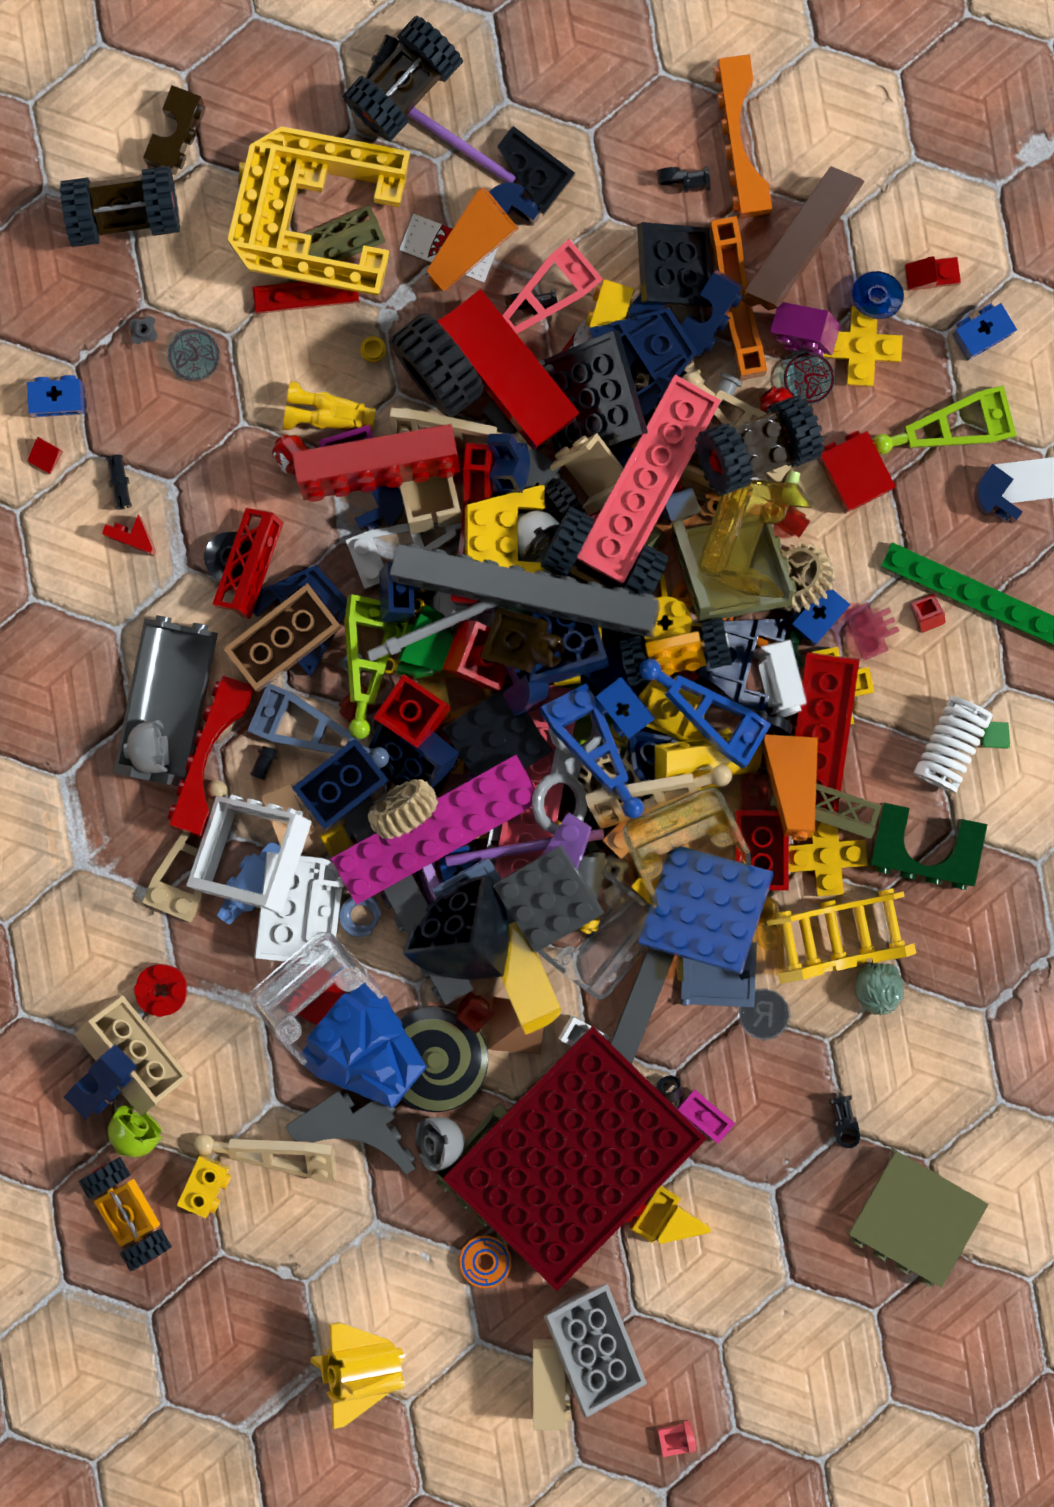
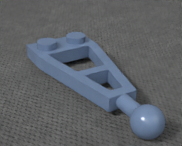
M273 684L266 686L247 730L272 742L331 754L337 753L342 748L321 744L327 726L347 738V744L355 739L347 729L297 695ZM290 701L320 720L311 741L277 734ZM362 745L379 768L387 765L389 754L384 748L375 747L371 749Z

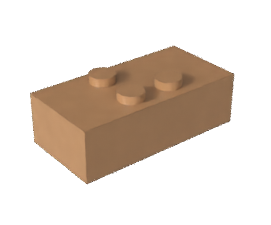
M307 583L223 649L255 691L260 692L342 627Z

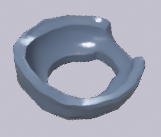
M351 896L341 907L339 914L340 923L343 929L351 936H367L372 933V930L378 923L381 909L373 897L359 903L358 905L368 907L371 913L374 914V918L369 926L356 925L351 919V911L357 905Z

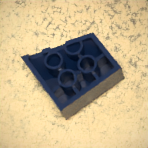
M538 613L532 614V617L548 622L547 633L558 635L563 639L564 653L552 651L553 656L562 658L558 665L554 667L541 664L535 665L530 673V683L561 682L610 667L598 626Z
M380 722L368 747L371 749L382 747L388 752L389 761L386 766L380 769L396 786L402 785L405 781L410 782L414 779H423L424 782H427L433 788L436 796L444 788L459 755L456 749L435 732L416 748Z

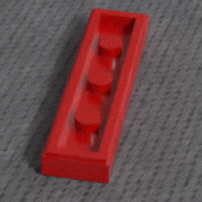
M304 281L252 287L256 314L360 303L359 292Z

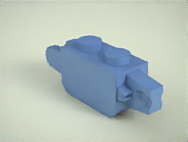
M271 842L266 845V848L259 855L257 853H253L252 856L247 854L239 865L241 869L239 875L236 878L232 876L226 885L262 894L267 852L279 853L281 845ZM225 899L217 916L225 923L231 925L243 911H252L256 907Z

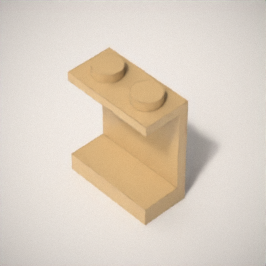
M596 433L589 438L586 436L581 437L570 449L566 446L555 454L556 460L550 466L551 470L554 471L565 465L590 497L583 506L588 516L603 508L624 469Z

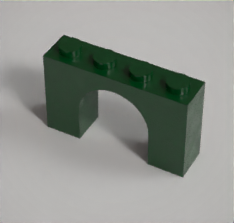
M884 802L880 803L882 807L877 819L868 865L874 866V871L889 874L890 869L900 871V877L914 880L916 875L926 877L925 882L941 885L942 880L952 882V888L966 891L968 886L975 887L988 824L958 819L951 851L941 862L927 866L913 860L905 848L904 834L910 808Z

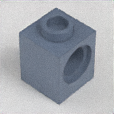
M689 487L670 495L661 512L664 521L668 520L670 525H672V522L683 521L700 514L701 509L693 488Z

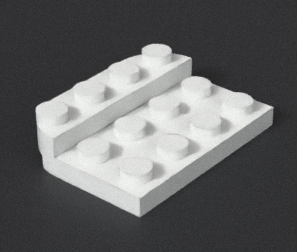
M267 852L262 895L266 893L278 853ZM300 856L282 913L260 908L254 958L315 964L325 959L335 949L341 892L344 882L331 861L322 857Z

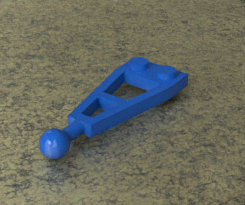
M655 659L644 660L639 668L641 676L647 680L655 679L665 686L667 691L664 695L722 755L742 769L747 767L771 724L751 709L680 675L672 679L661 671V666ZM680 688L702 698L696 709L678 693ZM711 703L741 717L728 743L703 718Z
M587 684L541 706L539 711L553 733L608 792L616 790L623 801L622 811L624 815L631 819L640 817L643 813L644 805L640 799L632 797L625 786L629 778L604 714L596 706L598 701ZM592 713L604 745L587 753L564 727ZM607 754L616 773V777L613 779L595 762Z

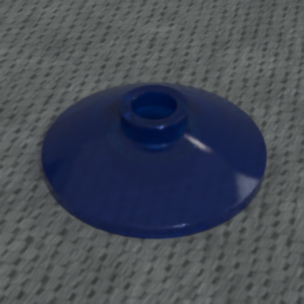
M871 271L861 275L855 281L851 295L855 307L863 315L872 319H886L895 315L900 310L904 301V291L899 281L892 275L882 271ZM877 297L880 301H875L872 298Z

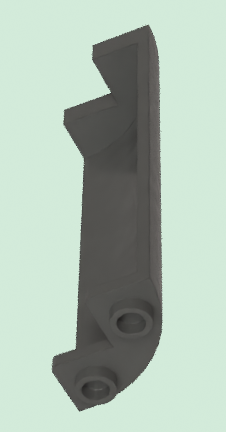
M156 615L155 620L144 619L113 774L178 786L181 780H186L188 771L185 770L189 756L194 754V741L199 730L218 633L208 631V625L193 623L192 627L181 626L171 623L172 618ZM160 720L164 726V729H159L161 736H167L169 744L170 762L169 765H164L168 770L161 773H143L132 765L130 759L125 758L123 747L135 726L148 721Z

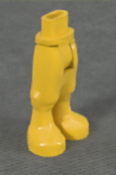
M290 380L286 404L311 405L316 407L317 410L309 411L286 405L283 430H292L298 423H308L319 429L351 430L367 425L373 429L375 408L364 407L365 403L359 404L331 395L328 392L311 393L303 390L300 383Z

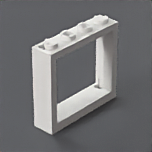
M232 794L229 798L216 796L186 886L205 894L282 913L312 821L303 818V812L288 808L287 812L282 811V807L271 803L264 807L262 802L248 798L246 803L243 802V798ZM236 812L288 824L265 895L213 882Z

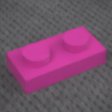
M695 1089L691 1091L677 1108L718 1144L735 1124Z

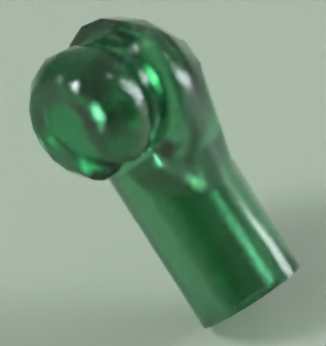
M793 630L786 633L784 641L791 640L797 668L799 669L805 664V661L798 653L802 635L798 631Z

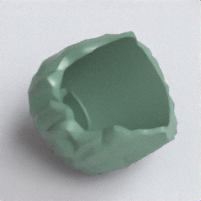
M874 963L863 966L857 973L855 983L856 995L865 1010L879 1016L882 1014L888 1015L896 1010L900 1001L904 999V985L897 967L888 963Z

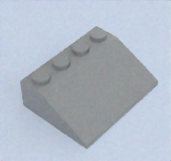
M608 1284L588 1287L569 1297L544 1316L584 1418L647 1384Z

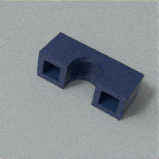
M719 270L713 272L700 294L709 300L712 305L713 313L708 321H700L689 315L681 325L698 351L697 356L703 355L704 352L709 354L717 341L713 337L718 329L724 330L730 320V317L727 316L732 307L736 309L744 297L741 293L744 286Z
M114 1044L89 1068L88 1073L67 1092L64 1098L85 1120L93 1113L98 1116L109 1105L106 1100L110 1103L121 1092L118 1087L122 1090L133 1080L130 1074L137 1066Z

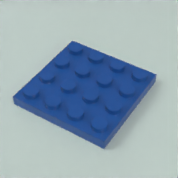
M671 843L638 943L641 946L742 974L774 875L773 872Z

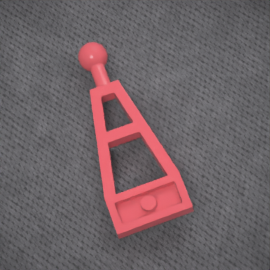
M568 239L549 255L502 316L518 334L584 297L603 278L574 243ZM555 262L578 291L545 309L531 291ZM527 299L538 314L514 326L509 319L522 302Z

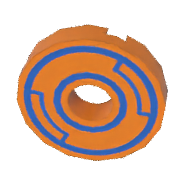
M489 1234L470 1239L462 1248L459 1264L463 1277L471 1285L479 1288H493L501 1284L508 1277L512 1267V1260L508 1246H505L497 1237ZM487 1254L492 1257L493 1264L490 1268L485 1269L479 1266L478 1258L481 1255Z

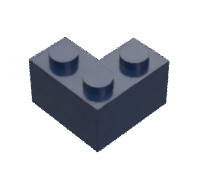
M387 561L379 571L381 622L407 623L415 614L414 599L431 600L437 592L393 582L390 576L393 562Z

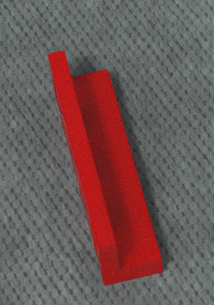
M245 508L212 603L213 606L234 611L242 618L251 619L284 524L274 513ZM252 516L261 518L259 526L250 531L249 523ZM250 540L252 543L250 551L242 555L240 551L242 544ZM242 564L244 568L242 575L234 579L232 576L234 568ZM233 588L235 596L232 603L223 602L225 593Z

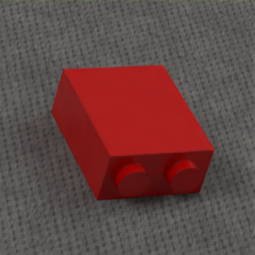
M859 430L847 435L845 437L846 441L837 446L836 442L825 446L822 455L818 458L845 513L892 491L896 487L868 431L860 434Z

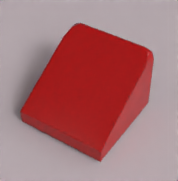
M37 437L27 462L51 474L63 451Z
M934 594L910 603L922 633L945 624V613Z

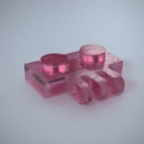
M867 602L843 613L863 661L889 651L884 638L900 632L898 627H893L890 630L886 627L896 622L894 617L885 621L882 616L891 613L890 608L873 614Z

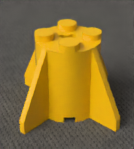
M662 575L659 580V597L655 598L659 600L660 605L657 622L664 620L669 626L667 631H664L662 626H658L656 622L653 638L642 636L644 647H646L647 642L689 634L691 630H702L701 623L691 620L690 612L682 601L668 597L665 575Z
M341 1322L329 1324L330 1349L326 1350L328 1354L311 1357V1363L322 1372L323 1384H329L331 1390L326 1393L331 1400L332 1428L334 1429L346 1426L386 1395L401 1390L405 1386L401 1371V1364L404 1362L402 1349L400 1347L396 1348L393 1342L387 1338Z

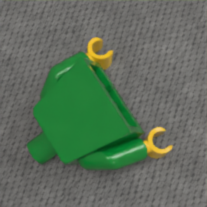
M416 598L415 600L421 606L415 610L417 617L410 632L440 620L445 616L438 610L427 606L420 598ZM452 626L403 647L397 660L388 658L389 662H393V668L390 671L384 670V672L390 675L398 674L402 676L404 674L413 679L430 677L436 671L441 672L454 639Z

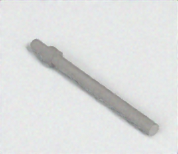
M483 601L478 602L399 638L394 636L385 640V644L367 651L368 656L373 661L389 653L391 655L402 651L401 648L498 605Z

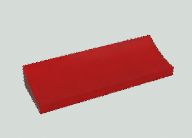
M481 288L437 321L462 349V352L467 356L481 378L484 389L533 450L565 428L577 417L579 411Z

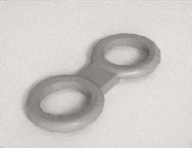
M592 713L589 714L592 721V732L589 739L580 745L587 753L594 750L601 741V735ZM548 727L552 743L556 749L550 775L545 776L537 784L533 793L532 811L535 820L541 828L554 835L560 824L552 822L544 809V798L552 785L564 783L571 788L576 799V809L573 815L581 821L585 818L588 805L585 788L578 780L582 763Z

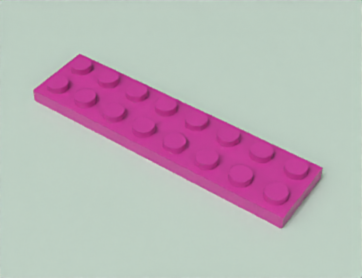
M515 755L438 798L436 810L432 812L430 818L425 820V823L417 826V829H412L408 834L404 833L400 837L395 836L393 839H382L381 836L375 833L332 857L331 860L354 902L358 905L532 807V796L535 787L518 756Z

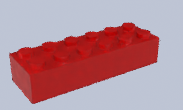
M452 424L292 452L297 483L302 498L310 502H317L326 496L332 495L344 497L349 495L350 492L360 490L361 492H371L376 490V487L387 486L394 488L401 486L404 482L422 483L429 480V478L437 476L449 478L454 476L455 473L460 472Z

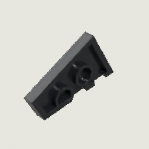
M514 126L511 127L497 146L500 154L544 216L574 178L575 172Z

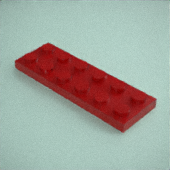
M807 652L802 683L806 704L800 706L801 711H798L795 736L818 738L816 783L841 791L860 659ZM816 790L817 804L824 800L819 790ZM825 793L826 796H827V798H830V797L834 796V795ZM840 797L830 801L833 810L836 812L839 809ZM824 804V805L821 806V807H824V808L829 809L828 806H827V804Z

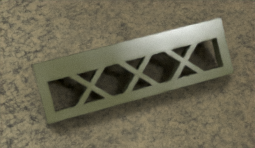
M370 205L304 233L312 235V240L319 239L311 244L310 256L343 261L362 253L363 245L375 247L386 242ZM367 216H369V218H370V219H368V220H366V221H363V222H361V223H357L358 220H360V219H362V218H365V217H367ZM339 228H344L342 231L338 233H333L335 230ZM288 279L289 282H295V281H297V280H294V279Z
M816 783V790L821 792L824 800L815 804V820L871 839L882 805ZM773 793L770 805L777 807ZM825 793H828V794H831V795H834V796H832V797H830V798H827V796H826ZM838 797L843 798L850 809L841 813L833 810L830 801ZM851 802L857 803L858 805L853 807ZM824 804H827V806H828L829 809L824 808V807H821V806L824 805ZM863 806L875 809L870 823L859 820L855 810ZM852 812L854 818L847 816L846 814Z

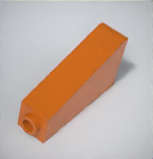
M480 188L475 193L427 269L430 275L428 279L437 290L440 288L442 291L449 290L519 230L486 188Z
M765 735L762 740V751L784 835L791 836V839L797 841L807 840L808 837H812L815 831L818 738Z

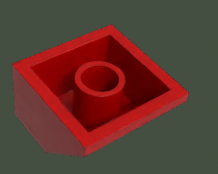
M403 674L373 718L418 748L438 728L451 707Z

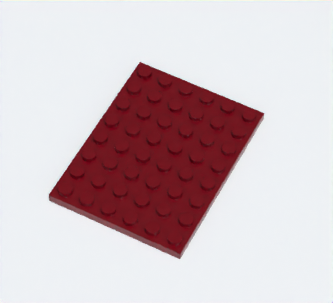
M592 1025L447 1172L443 1180L558 1291L707 1140V1137Z

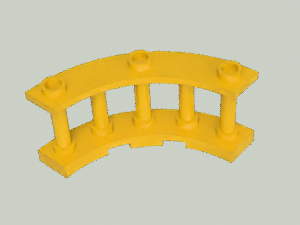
M893 888L878 891L879 896L841 904H836L835 900L821 902V908L791 914V910L775 913L776 918L768 920L767 926L780 924L788 961L787 971L777 973L779 984L805 980L823 975V972L832 970L839 971L857 967V965L867 963L869 958H872V963L916 954L914 943L905 945L904 940H901L893 902L894 899L904 897V891L894 893ZM883 902L891 943H889V948L875 950V946L871 944L864 905ZM853 908L861 948L859 949V954L847 956L846 952H843L835 911ZM825 914L833 952L830 955L831 960L821 962L820 958H817L809 917ZM799 920L807 958L804 961L805 966H802V963L798 961L790 923Z

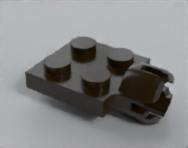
M498 607L480 658L531 673L532 668L537 664L548 667L558 665L562 658L553 656L552 651L564 653V641L558 635L547 633V621Z

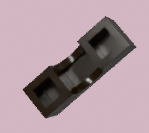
M171 85L162 110L166 117L178 122V127L175 133L169 137H160L152 134L143 156L147 165L155 168L169 166L173 175H176L178 169L183 168L187 157L184 154L187 145H192L195 139L196 130H194L197 120L201 121L205 113L206 107L203 105L204 102L201 96Z

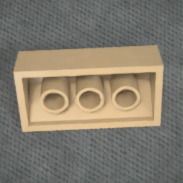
M121 996L89 1020L74 1034L95 1061L116 1044L137 1066L130 1074L133 1080L122 1090L119 1087L118 1089L140 1116H143L189 1078L124 996Z

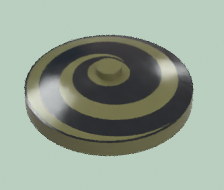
M444 1006L423 1007L404 1016L401 1019L402 1027L407 1036L412 1039L427 1068L401 1100L418 1110L434 1113L450 1111L468 1102L482 1086L488 1069V1048L479 1027L465 1014Z

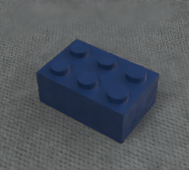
M355 738L294 785L292 789L324 830H328L387 784L389 779Z

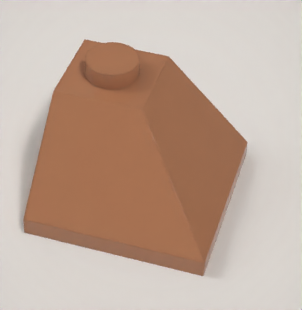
M493 997L488 1050L541 1055L544 1027L526 1035L510 998Z

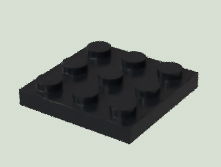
M649 222L637 224L641 302L711 307L710 301L700 295L712 275L709 228Z
M510 685L502 688L501 691L499 690L443 727L444 732L459 752L474 778L515 755L518 756L524 769H527L553 752L528 713L514 716L503 695L511 687Z

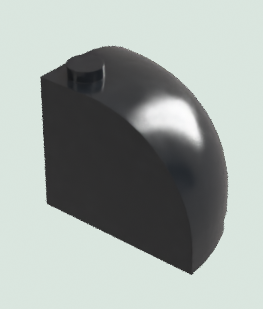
M486 875L477 876L455 885L457 889L445 897L441 894L426 908L428 913L420 924L413 926L403 954L420 968L449 978L475 980L504 976L509 948V926L504 903L493 887L494 883Z

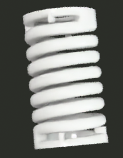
M950 696L947 707L943 710L944 716H941L938 720L940 725L935 726V734H932L930 737L931 743L926 745V752L921 755L922 761L918 762L913 774L938 788L956 794L959 783L962 782L963 778L943 765L958 772L966 773L967 767L947 756L965 764H970L972 758L950 746L969 755H974L976 753L974 747L956 738L971 745L979 746L981 743L980 739L971 734L978 737H983L985 734L983 729L962 720V717L980 727L987 728L993 715L974 703L956 696ZM958 728L964 729L965 731H967V732H969V733H971V734H968V733H966V732H964V731H962V730H960V729H958ZM936 772L941 774L942 777L940 778L939 776H937ZM946 777L953 780L952 784L945 781Z

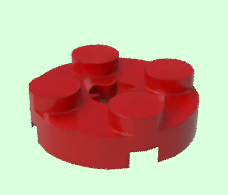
M168 964L149 966L140 973L136 980V985L134 986L136 1001L141 1009L150 1015L157 1017L171 1015L181 1009L186 1002L188 992L187 980L184 974L175 966ZM157 983L168 986V989L165 990L168 991L167 996H157L154 991L157 989L154 988Z

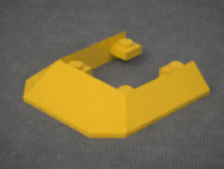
M279 127L250 144L227 239L228 243L248 271L379 296L384 285L389 250L363 245L359 265L310 256L309 250L312 235L288 230L298 188L323 193L327 174L376 183L374 203L400 208L406 185L410 151L293 128Z

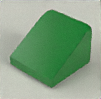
M990 722L987 728L981 727L985 731L984 736L981 737V748H1010L1008 722Z

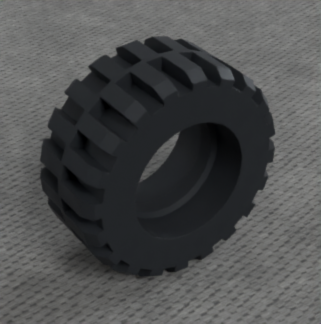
M419 314L392 336L390 344L402 366L420 390L442 414L447 417L455 416L482 395L484 385L477 371L449 333L429 314Z

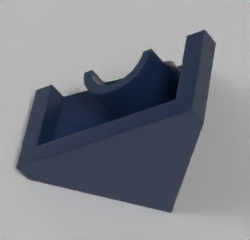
M638 731L629 738L633 772L640 782L655 780V745L677 742L675 738Z

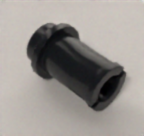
M263 745L261 750L258 749L257 751L259 755L250 775L265 781L273 760H277L278 757H276V750Z

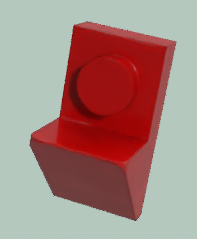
M931 256L904 265L908 291L960 285L961 283L958 257L935 259V256Z
M139 514L131 533H127L129 528L114 522L113 527L105 524L102 532L105 537L150 555H155V547Z

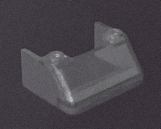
M604 869L601 874L611 881L613 885L605 893L604 902L610 909L599 922V930L592 931L578 950L573 946H566L558 951L555 958L543 950L538 952L561 973L598 1000L606 998L647 948L641 946L638 942L650 909L649 904Z
M321 932L314 936L259 983L250 994V1000L255 1010L276 1038L303 1065L307 1063V1060L299 1043L296 1041L301 1035L302 1028L295 1016L334 982L344 991L355 990L365 983L380 999L384 997L375 978L329 932Z

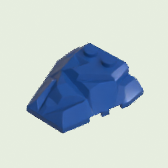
M367 979L355 986L350 994L345 993L340 997L306 1040L308 1045L302 1051L299 1062L317 1078L358 1093L391 1108L396 1106L427 1068L412 1039L407 1036L403 1029L401 1020L391 1008V1003L387 996Z

